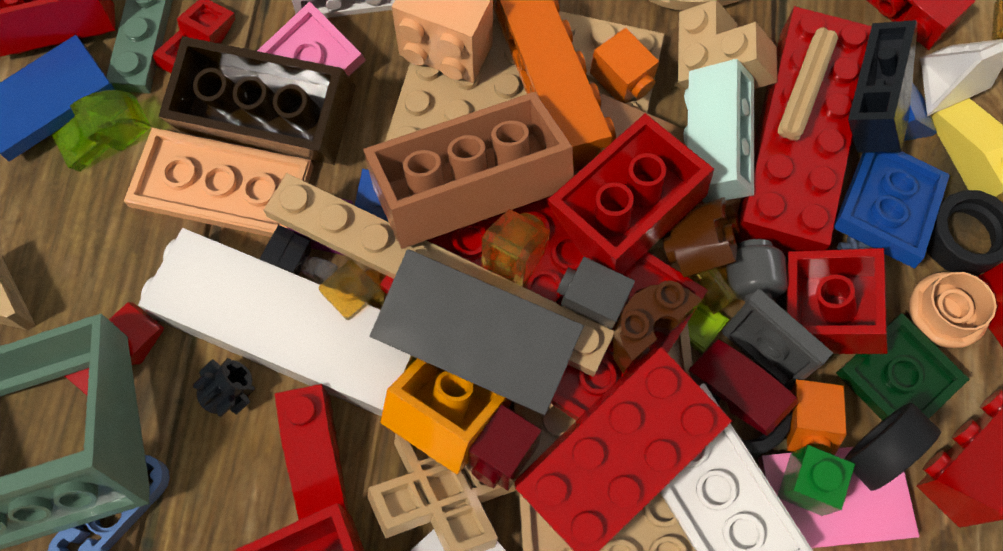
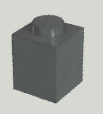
M583 257L577 271L568 267L557 289V293L564 296L561 306L612 330L635 280Z

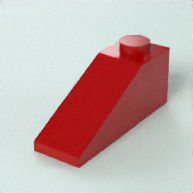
M322 384L274 393L280 438L298 519L301 520L336 503L348 512L329 393Z

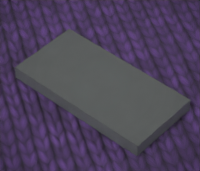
M407 249L369 337L546 415L584 325Z

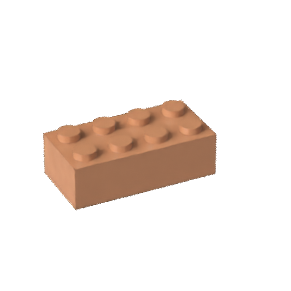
M535 92L363 149L374 191L401 249L552 196L574 177L573 147Z

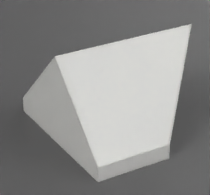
M1003 39L950 45L920 58L927 116L984 92L993 86L1003 68Z

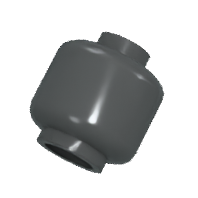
M764 239L747 240L737 244L736 262L726 264L727 284L730 295L733 298L745 301V303L758 289H761L772 300L783 295L788 289L786 258L783 251L774 247L771 241Z

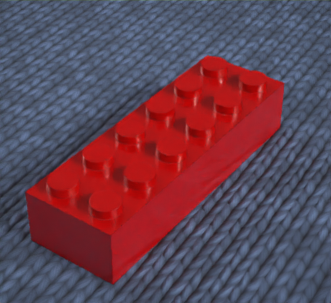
M796 6L793 7L779 36L777 45V83L767 86L754 140V195L742 197L737 213L740 218L739 233L734 234L736 242L741 243L753 239L769 240L774 247L782 250L787 257L788 252L826 250L830 246L852 140L848 118L872 26ZM825 27L829 31H835L838 35V40L804 133L800 139L791 141L778 134V127L812 37L818 28Z

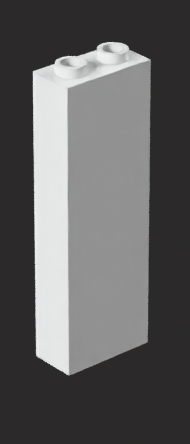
M182 228L178 237L167 245L163 254V262L155 276L151 277L143 286L141 300L138 304L153 319L309 386L322 384L330 395L381 417L387 389L417 359L369 337L380 309L185 228Z

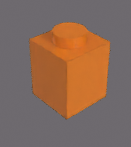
M625 27L594 50L590 73L616 100L626 104L634 97L641 99L654 87L656 83L654 78L659 60Z
M796 379L791 393L797 397L798 404L792 409L791 426L787 433V451L795 452L806 445H810L836 455L846 436L844 385Z

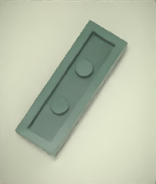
M126 0L106 75L116 91L151 93L157 69L153 53L163 44L173 0Z

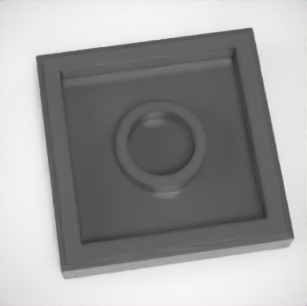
M758 289L722 330V334L789 391L792 390L796 379H806L833 354L831 350L761 289Z

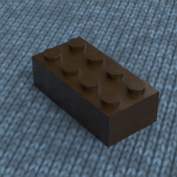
M182 36L158 117L184 133L335 165L356 85L340 67Z

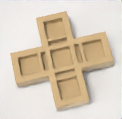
M395 434L394 444L408 474L368 487L367 496L385 539L431 522L444 551H486L494 548L498 537L481 503L516 491L515 483H513L509 491L498 484L495 488H491L483 484L471 473L472 467L469 466V462L457 475Z

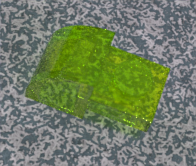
M106 90L89 94L71 104L70 107L75 117L52 136L67 167L80 172L110 147L123 151L149 130L151 125L135 95L120 90Z

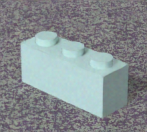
M738 59L689 71V88L685 90L684 94L685 104L688 109V126L684 129V142L689 149L714 168L708 194L702 202L707 203L725 197V200L753 196L754 77Z

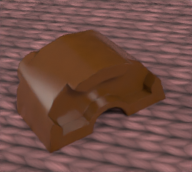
M725 197L695 206L670 230L671 236L663 238L664 250L668 260L671 263H678L683 277L736 262L737 244L734 234L739 233L740 218L732 204L727 206Z
M664 281L659 285H650L634 294L623 308L614 325L615 332L612 337L613 359L621 372L624 374L650 350L649 347L657 340L654 332L657 331L666 336L669 335L693 313L702 299L675 281Z

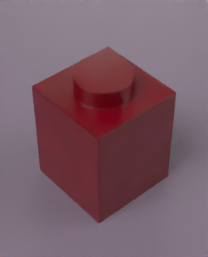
M501 404L468 450L469 466L472 467L471 473L479 481L491 488H495L498 484L509 491L514 480L519 476L538 448L542 430Z

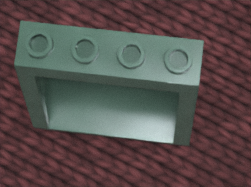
M103 314L86 317L82 320L0 346V397L89 368L84 451L0 477V550L149 504V479L128 337Z

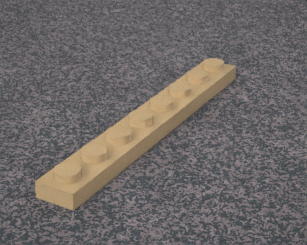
M286 173L263 210L268 218L393 279L396 276L406 250L410 249L584 325L568 365L594 377L615 331L427 240L401 249L388 221Z

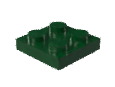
M903 313L887 325L888 354H855L836 372L882 421L908 403L915 404L930 418L970 380Z

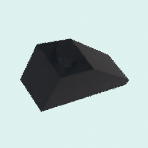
M917 20L872 23L848 118L857 152H902L909 121L918 28Z

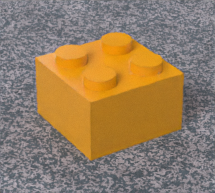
M417 358L387 389L380 423L458 475L469 462L468 450L501 404L509 409L512 400Z

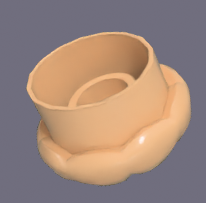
M965 272L931 274L923 278L915 286L909 300V314L913 324L935 345L944 348H963L979 341L987 331L990 321L995 317L997 308L994 293L989 286L977 276Z

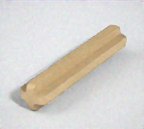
M821 27L816 30L815 35L812 37L778 127V134L781 137L796 141L804 133L838 40V35L835 31H829L825 27Z

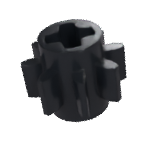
M227 358L219 365L212 359L199 371L201 377L193 384V387L197 389L199 404L206 411L222 417L230 409L232 413L237 415L250 403L248 396L255 390V387L252 385L250 371L242 363Z

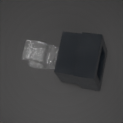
M280 225L277 226L260 257V260L293 274L299 275L301 271L306 276L331 288L338 274L336 271L337 265L324 259L309 256L311 252L310 240Z

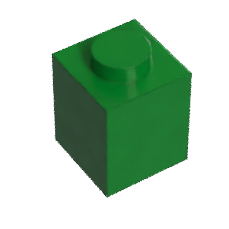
M806 445L790 454L777 496L784 501L821 516L841 511L855 463Z

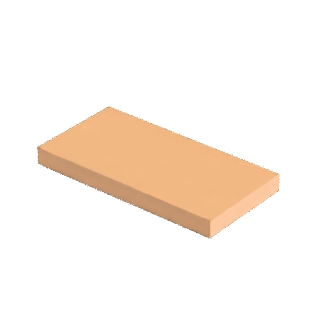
M152 128L124 202L130 208L272 237L278 225L287 229L288 227L268 218L263 211L286 173L309 183L314 166L312 161L308 159Z

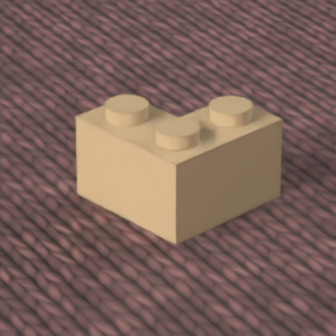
M712 0L679 12L678 83L685 89L689 88V71L733 59H738L754 77V89L777 83V47L757 22L737 28V23L717 0Z

